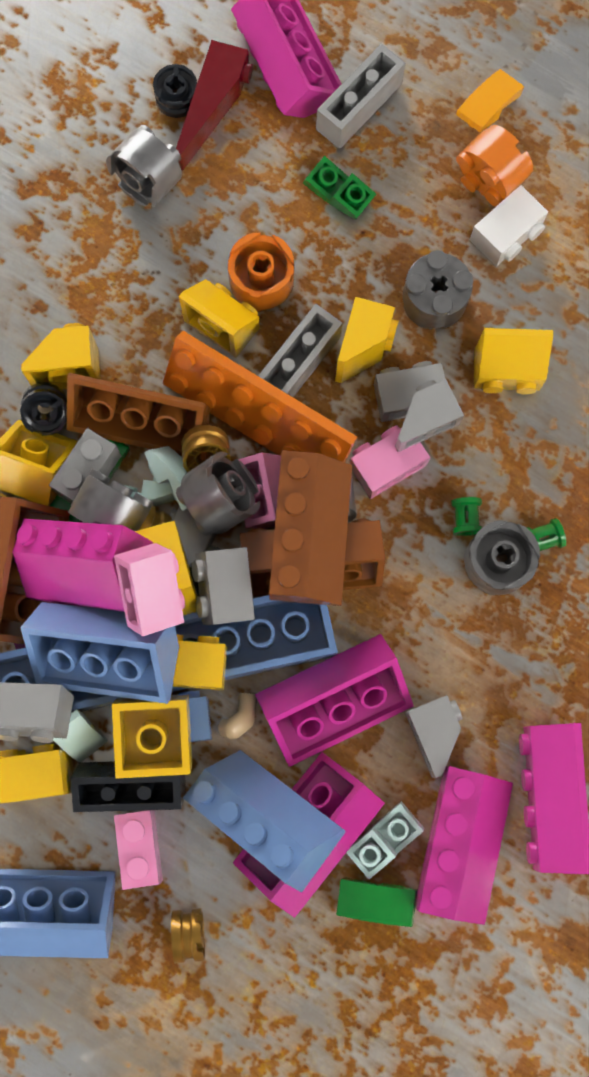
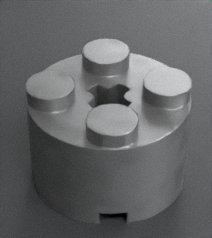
M141 125L138 129L132 131L106 159V166L111 176L116 172L121 179L118 184L121 190L143 206H147L149 203H152V207L156 206L182 177V171L178 163L181 160V155L178 150L170 144L165 145L146 125Z
M441 250L432 251L419 258L409 269L403 289V303L407 316L415 324L425 329L447 328L454 325L462 317L470 299L473 288V276L461 260Z
M226 452L214 454L186 473L181 480V486L176 489L178 500L187 507L190 514L196 520L198 530L207 536L212 533H225L255 514L260 508V501L255 504L254 494L259 491L253 476L238 459L230 461L225 458L228 455Z
M92 468L72 502L68 513L84 523L124 525L133 531H138L154 502L138 493H135L133 498L130 497L133 490L113 480L108 485L110 478Z
M502 520L494 521L484 526L469 543L464 554L465 569L473 584L489 595L509 594L521 588L535 575L540 558V548L535 536L525 526ZM505 554L508 559L505 562H498L496 560L497 555Z

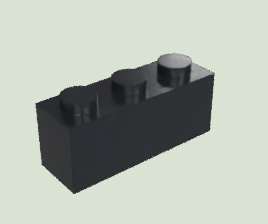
M115 761L79 762L71 776L73 812L182 809L183 797L186 794L185 775L115 779Z

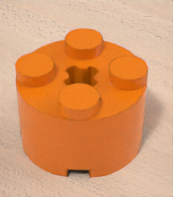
M491 125L488 129L486 127L459 153L456 161L464 175L461 178V182L470 192L478 190L492 206L496 207L533 172V163L527 151L523 154L520 153L516 147L520 141L513 134L498 125Z
M251 233L242 237L233 245L228 259V276L230 288L235 298L240 303L243 301L247 302L257 312L277 307L288 298L294 287V256L290 247L283 239L275 235L268 236L261 235V233Z

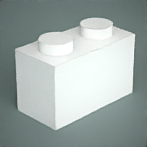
M520 185L474 226L469 240L497 267L504 259L508 262L511 261L521 251V244L528 238L533 241L545 229L543 223L548 211Z

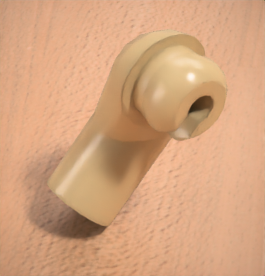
M239 694L238 712L229 719H222L218 724L220 736L227 737L230 740L237 739L252 728L255 720V694Z

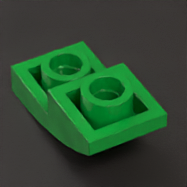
M325 155L303 181V184L312 192L355 220L376 196V193L353 173L350 176L346 175Z
M344 877L340 881L336 915L374 923L412 927L418 889L384 882L376 884Z

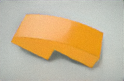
M499 69L465 100L457 110L456 115L470 127L481 133L486 127L488 128L499 119L505 107L521 96L525 86Z

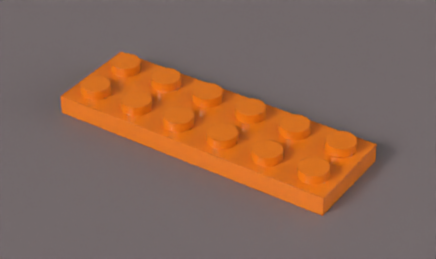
M182 331L175 338L163 385L186 399L206 403L210 408V414L277 455L281 456L282 450L311 452L346 462L357 436L187 332Z

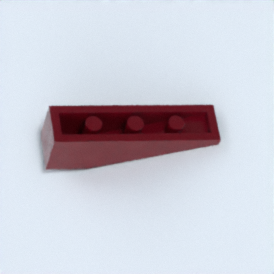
M211 40L176 146L181 155V160L178 163L182 171L239 98L244 83H250L253 64L249 63L248 49Z

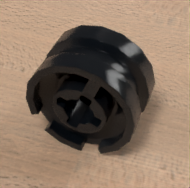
M172 64L163 67L155 75L153 89L156 105L166 116L172 118L187 116L197 85V79L192 70L184 65ZM174 88H179L177 93H173Z
M48 382L36 383L30 386L23 393L20 407L21 421L25 428L32 433H40L42 436H49L59 432L67 422V397L64 391L57 385ZM40 405L42 408L51 407V411L45 414L41 413L38 410V406Z

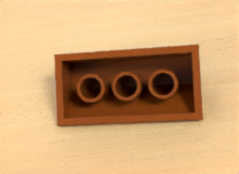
M69 373L67 376L68 431L83 434L88 428L105 439L147 449L169 446L182 456L181 441L184 434L194 427L209 425L210 408L206 403L74 373Z
M282 450L269 600L342 606L352 476L351 464L319 453Z
M0 497V641L25 644L20 627L41 602H46L31 600L26 597L12 553L23 519L68 522L70 513L67 510L20 498Z
M365 518L354 520L348 523L343 590L382 587L385 552L380 520L371 521ZM255 528L246 533H240L241 548L247 547L253 598L269 595L275 530L267 531L263 528Z

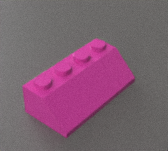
M238 0L231 8V11L237 21L236 24L239 31L244 35L250 47L249 50L252 57L257 61L263 73L265 83L270 87L276 99L278 109L283 115L300 118L317 113V109L336 91L341 82L300 1Z
M23 519L12 553L27 598L124 612L114 555L153 544V541L124 525Z
M381 634L255 694L289 767L414 707L398 660Z
M581 723L523 727L524 734L519 735L520 754L525 755L526 769H523L521 772L523 791H528L529 805L524 806L525 826L530 827L531 842L526 844L527 861L529 864H533V870L540 873L589 874V819Z
M323 752L320 753L292 790L346 832L301 893L285 884L244 849L233 861V864L272 903L294 918L385 804L362 782Z
M446 766L441 778L417 891L415 908L419 912L455 921L485 925L513 787L512 782Z

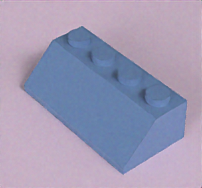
M41 602L20 627L36 684L62 685L67 690L168 704L171 698L179 651L175 626L141 636L127 627L125 612Z
M241 750L205 768L183 797L184 800L285 884L301 893L346 832Z
M0 869V956L108 958L113 931L115 871Z

